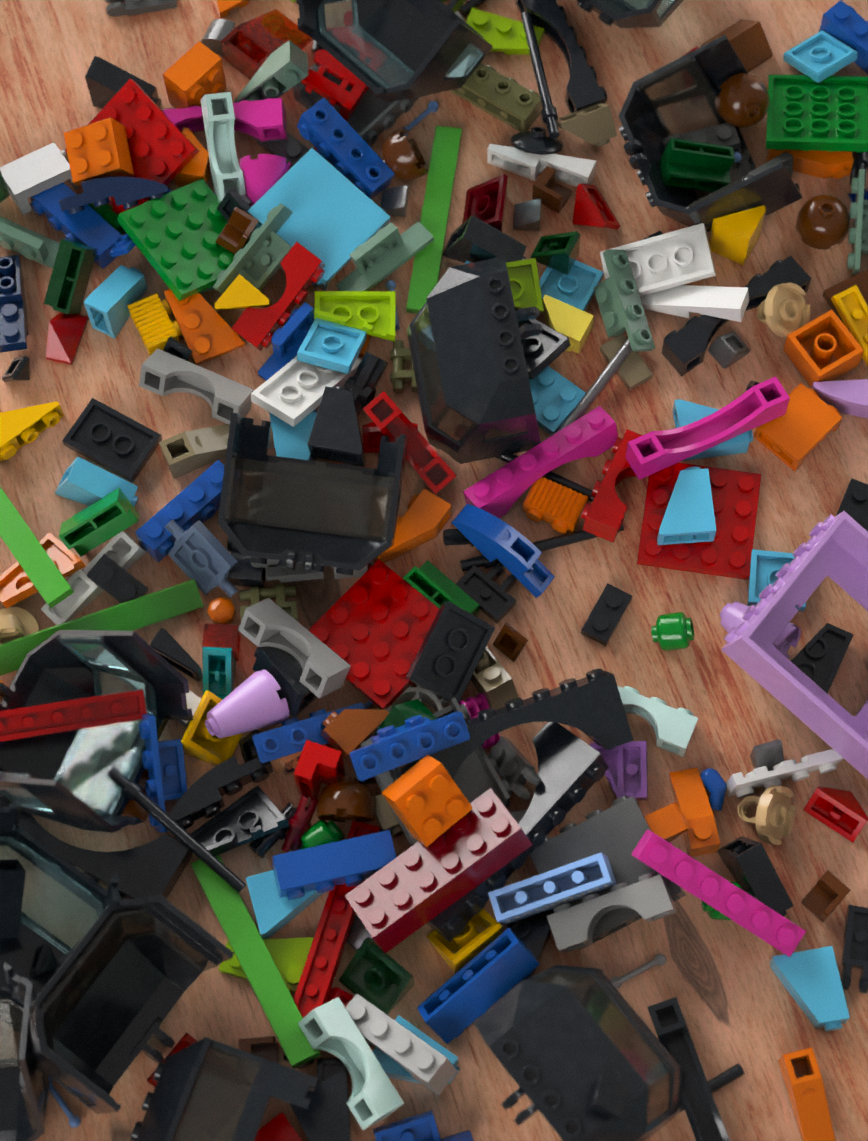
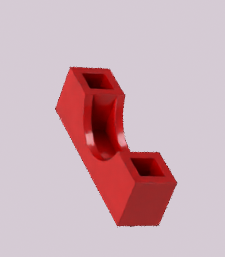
M298 242L293 245L280 263L286 274V288L279 301L263 309L247 307L231 328L260 351L272 344L271 339L274 332L280 325L284 327L295 305H301L309 294L307 289L313 282L315 284L319 282L325 273L323 268L326 265L323 261Z
M385 391L363 408L378 428L386 436L390 437L389 440L395 443L396 437H400V434H406L408 437L406 460L435 494L457 476Z
M627 429L623 438H617L612 449V453L615 454L613 460L607 459L602 470V474L605 477L602 482L597 480L591 494L595 498L592 504L586 503L581 518L585 519L583 531L614 543L627 510V506L617 496L615 487L624 479L637 477L626 460V451L629 441L643 435Z

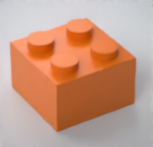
M200 41L163 73L169 103L176 109L188 108L190 106L200 107V100L204 95L224 93L227 88L222 58Z
M110 117L64 132L74 184L82 187L81 182L95 178L134 176L125 126Z
M832 309L788 334L783 348L785 354L811 388L813 382L833 381L857 367L864 352L863 348Z
M428 754L381 792L411 835L426 847L473 809L442 763Z

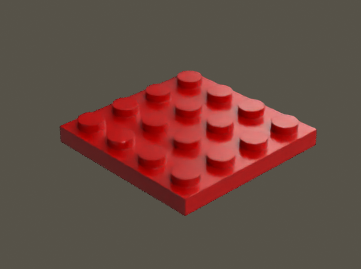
M132 79L128 80L89 123L92 124L111 117L125 126L134 172L132 177L151 179L168 185L199 152L192 142ZM114 196L109 197L110 202L108 204L113 207L112 210L118 215L131 209H124L123 205L117 206ZM148 197L139 199L138 203L141 205L148 202L149 199Z
M678 462L649 475L637 564L748 580L761 474ZM694 466L701 469L708 468L716 524L714 541L657 545L659 528L680 470Z
M378 560L308 631L350 665L345 680L379 709L387 710L413 683L406 679V676L439 608L381 560Z

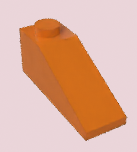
M769 149L766 162L787 152L793 155V171L823 179H840L850 175L854 162L851 151L830 152Z
M698 768L669 772L674 800L678 803L690 826V829L683 833L687 855L695 857L716 853L721 843L714 815Z

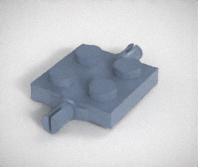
M174 519L165 526L176 539L174 547L168 555L191 580L195 579L197 587L205 595L217 586H220L229 598L238 591L227 578L229 571L238 561L200 520L186 531H183Z

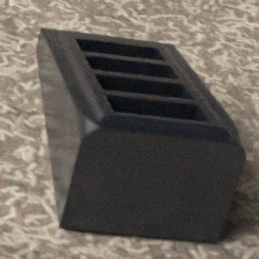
M161 628L151 641L150 646L174 668L196 681H201L203 674L199 665L166 630Z

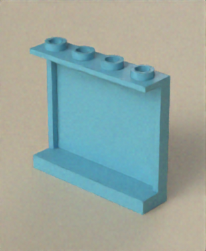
M313 148L247 211L249 215L259 220L255 230L264 224L268 213L280 203L293 212L278 230L277 234L292 247L298 242L323 261L326 265L323 268L325 273L316 284L313 282L312 285L320 286L324 291L327 289L329 281L351 260L349 254L359 245L364 244L373 237L378 230L386 227L390 221V216Z

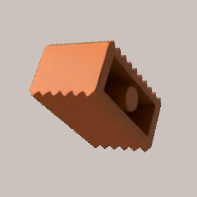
M541 477L533 483L524 500L523 512L526 513L529 519L535 522L543 520L550 523L551 527L560 533H566L567 531L571 533L575 532L581 520L588 497L573 491L571 488Z

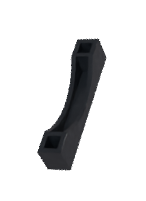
M516 0L520 13L530 12L533 25L544 28V33L557 44L565 57L570 75L566 88L565 103L570 113L598 103L605 104L607 101L606 91L603 86H599L594 67H589L586 61V52L583 46H579L576 41L577 37L574 28L568 26L563 7H559L556 0Z
M792 256L783 261H776L767 272L762 275L760 273L755 275L744 286V288H748L749 303L746 311L758 307L775 285L794 283L800 286L806 293L811 277ZM708 315L692 317L685 324V327L679 331L673 330L666 335L663 340L662 354L676 371L683 376L703 362L706 349L712 337L729 320Z
M674 997L647 1007L659 1041L677 1063L684 1067L681 1101L696 1141H730L677 998Z

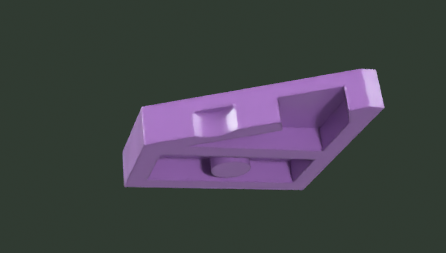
M630 741L608 750L598 746L596 743H590L591 747L601 753L609 767L605 771V776L617 799L627 795L628 798L634 796L638 801L648 800L646 741Z

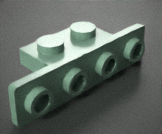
M859 169L857 177H853L851 182V193L855 194V203L851 202L850 218L854 219V228L850 227L848 244H853L852 253H848L847 269H851V277L857 275L860 271L861 254H868V200H864L865 169Z
M282 203L274 207L268 213L264 224L251 234L247 245L234 255L230 266L217 276V281L213 288L223 294L240 274L258 290L262 291L281 268V261L292 248L277 232L293 212Z
M0 216V245L5 249L23 255L27 259L34 260L53 269L60 243Z
M391 222L386 227L378 230L373 237L364 244L359 245L349 254L356 270L337 283L338 290H371L433 242V235L420 222H416L400 235L398 228Z
M624 249L606 250L603 252V256L610 277L593 289L607 336L617 337L626 331L632 351H652L655 349V344L627 253Z

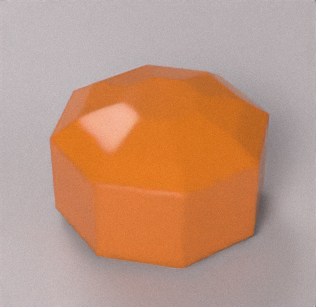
M218 597L210 602L207 613L214 625L224 627L233 622L236 609L230 599Z

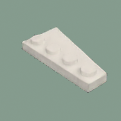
M834 749L806 755L801 758L800 763H796L792 759L783 761L773 766L774 770L768 771V768L763 766L755 768L752 772L747 773L745 777H743L742 772L732 774L726 783V792L728 797L737 795V798H743L754 794L753 789L764 786L766 790L771 785L781 786V781L792 778L793 782H797L810 777L809 773L819 770L820 774L837 769L836 765L839 764L843 757Z

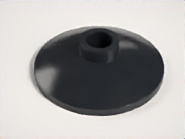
M532 127L531 131L520 132L511 137V144L515 148L527 153L549 155L558 153L563 148L562 141L558 138L551 139L549 134L546 133V129L542 127Z

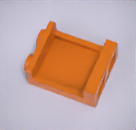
M802 383L788 395L790 400L786 414L756 427L754 434L755 439L794 472L802 466L804 458L831 431L835 432L839 428L843 418L834 406L827 405L819 398L814 389L807 388Z

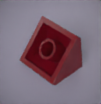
M502 174L467 189L462 224L473 215L503 232L508 188L507 175Z

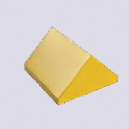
M765 206L713 219L709 238L710 250L744 266L760 237L766 212Z
M240 274L215 302L216 310L272 306V301Z
M205 691L193 715V720L190 721L181 740V744H183L185 754L217 766L232 757L243 733L220 739L208 732L205 725L207 713L222 699L210 691Z
M482 909L466 924L462 933L455 936L450 943L435 930L428 934L426 938L454 973H456L501 935L502 926Z

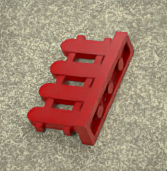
M343 12L340 16L339 24L345 31L343 34L336 30L330 31L328 37L376 78L387 61L377 52L376 54L371 52L373 49L369 45L363 47L349 38L351 34L357 35L351 31L350 12ZM323 49L317 50L313 61L319 69L317 72L308 69V76L301 82L307 86L306 92L311 94L312 91H315L328 99L333 108L335 105L341 107L339 114L347 122L369 87L329 52ZM328 72L342 81L341 84L337 85L323 76L324 73ZM348 85L352 87L350 92L346 90Z

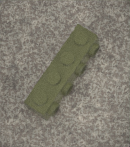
M482 63L479 64L461 89L449 90L520 132L528 131L542 110L540 95L537 92L526 89L513 78H507L498 73L492 66Z

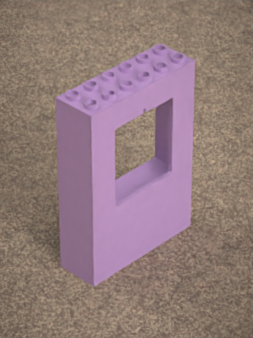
M843 511L835 517L831 514L823 523L819 522L809 533L811 538L807 543L803 542L792 554L795 558L789 564L786 563L775 576L778 579L772 585H767L758 597L761 600L755 606L751 605L741 618L744 621L738 627L734 626L724 638L727 643L721 650L868 779V700L858 713L852 716L773 645L775 639L799 611L795 605L801 608L826 576L830 577L868 611V531Z

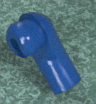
M705 769L701 772L700 777L704 786L710 792L709 803L711 809L722 811L727 789L726 782L715 769Z

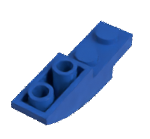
M467 504L451 522L490 562L497 558L535 598L543 594L555 578L538 560L542 552L520 532L496 516Z

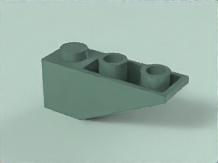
M290 40L270 54L234 100V103L243 100L257 101L267 98H279L308 76V54Z

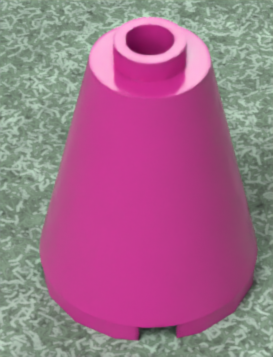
M258 154V159L250 160V155L240 159L239 167L243 171L245 191L253 201L250 207L292 168L291 162L286 164V158L271 154Z

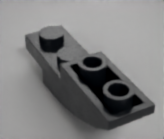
M235 756L229 758L199 778L181 796L172 808L169 816L185 830L193 826L194 821L202 817L211 818L221 812V808L225 807L221 796L225 794L227 796L234 795L243 789L242 786L252 781L253 783H259L267 779L269 773L273 772L271 762L262 764L257 757L239 766Z

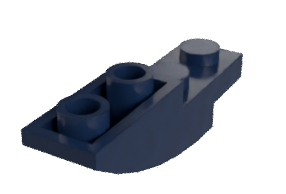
M101 177L81 182L84 193L60 199L59 204L62 211L68 210L69 214L85 210L83 205L94 202L95 207L109 203V197L114 196L116 205H123V208L127 209L139 205V199L148 197L150 201L155 198H163V192L168 191V188L164 183L141 177Z
M19 255L0 257V353L27 349L28 321Z

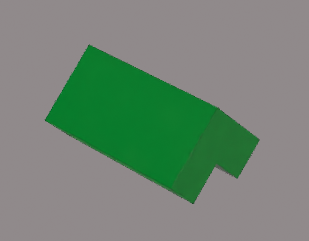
M117 488L61 523L59 538L69 550L74 548L81 557L138 522L139 513L122 490Z
M428 560L420 568L414 566L403 577L407 583L439 609L443 601H449L474 616L479 612V604Z

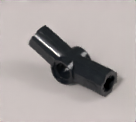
M367 351L354 376H351L343 386L352 391L358 415L374 399L376 394L375 387L388 365V362Z

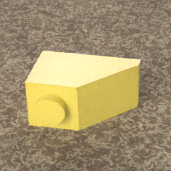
M545 294L543 297V315L548 327L569 338L571 346L565 351H573L579 354L593 328L594 315Z

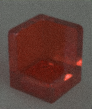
M204 623L202 649L203 647L232 648L235 660L239 661L241 632L238 630L239 625Z

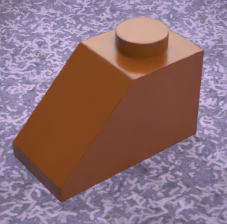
M344 709L338 715L333 711L322 722L325 728L320 734L336 750L341 751L342 757L345 758L389 713L386 710Z

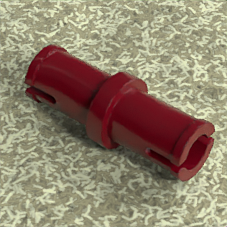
M301 794L294 817H290L288 822L290 827L281 846L284 852H289L292 842H294L291 851L300 850L302 835L312 826L310 822L319 800L316 797L312 796L308 807H306L309 795Z

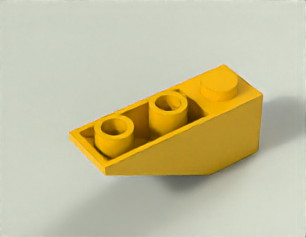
M58 401L0 413V463L3 460L12 458L17 450L26 443L29 444L35 441L39 434L48 427L51 428L59 423L64 413Z

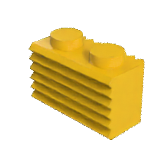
M155 293L127 305L130 316L150 356L157 348L163 351L169 337L179 342L178 337L182 336L177 321L171 322L168 315L172 313L166 299L160 300L158 294Z

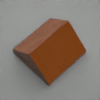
M741 19L701 44L702 47L726 35L747 72L767 61L773 55L760 21Z

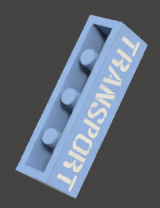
M601 852L491 891L488 894L497 922L507 925L581 899L590 894L609 889L617 885L608 857Z

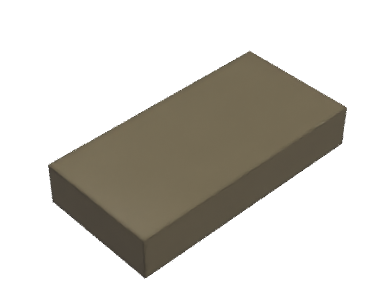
M623 333L600 346V352L608 363L627 340ZM631 351L616 371L629 391L653 377V373L638 353Z

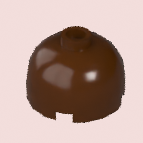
M739 73L723 82L720 87L719 97L716 96L715 105L717 112L725 122L737 128H748L756 125L764 118L769 107V93L756 76Z
M404 126L394 131L384 141L382 146L384 158L382 160L395 173L394 176L397 179L412 181L427 174L429 171L426 168H422L421 165H426V162L414 139L408 140L404 135L409 132Z
M819 195L812 197L804 203L797 216L796 230L802 236L801 240L812 248L822 250L830 249L831 246L841 244L849 231L850 215L848 209L841 200L834 196Z
M340 776L339 782L328 784L319 795L317 817L321 820H332L333 822H345L346 820H355L362 823L375 821V798L372 791L366 785L357 783L356 777Z

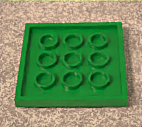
M769 75L768 93L770 102L767 111L766 149L868 152V77L829 76L817 83L806 75Z
M203 178L163 195L161 199L155 198L119 213L117 218L119 224L179 301L213 286L217 281V276L230 266L235 255L216 243L219 234L228 221L218 211L217 207L220 203H218L217 196Z

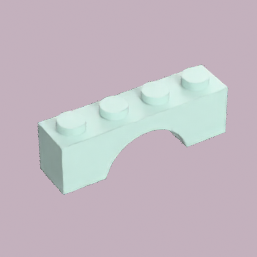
M231 92L206 94L200 100L213 189L218 203H221L227 192L236 189L241 196L246 194L243 171L239 167L235 148V115Z
M618 686L625 713L636 714L644 718L652 726L656 736L657 747L684 757L698 718L685 708L675 709L667 706V703L660 698H647L640 695V692L632 687L624 686L622 688Z
M339 997L313 1009L298 1022L299 1027L314 1050H324L334 1054L348 1069L352 1080V1093L347 1105L362 1130L388 1117L404 1104Z

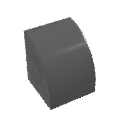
M226 19L213 20L204 34L201 43L214 53L227 57L238 38L235 22Z

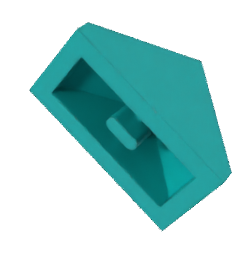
M203 647V695L205 691H210L223 700L233 691L236 660L232 648Z

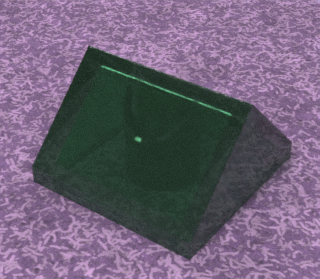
M368 937L363 941L339 979L355 995L359 994L386 1015L390 1014L415 985L414 976Z

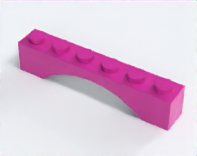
M267 98L257 101L243 100L233 103L235 131L251 135L261 142L287 139V118L282 98ZM201 106L162 110L181 132L183 127L189 128L192 133L205 130Z
M775 376L751 387L730 404L701 420L675 429L652 431L629 441L626 460L638 480L785 415L790 397Z
M598 406L464 490L463 494L466 505H473L497 518H501L507 514L524 491L551 470L576 459L597 457L613 447L618 438L616 422L601 406Z
M648 829L631 854L789 957L806 933L805 930Z

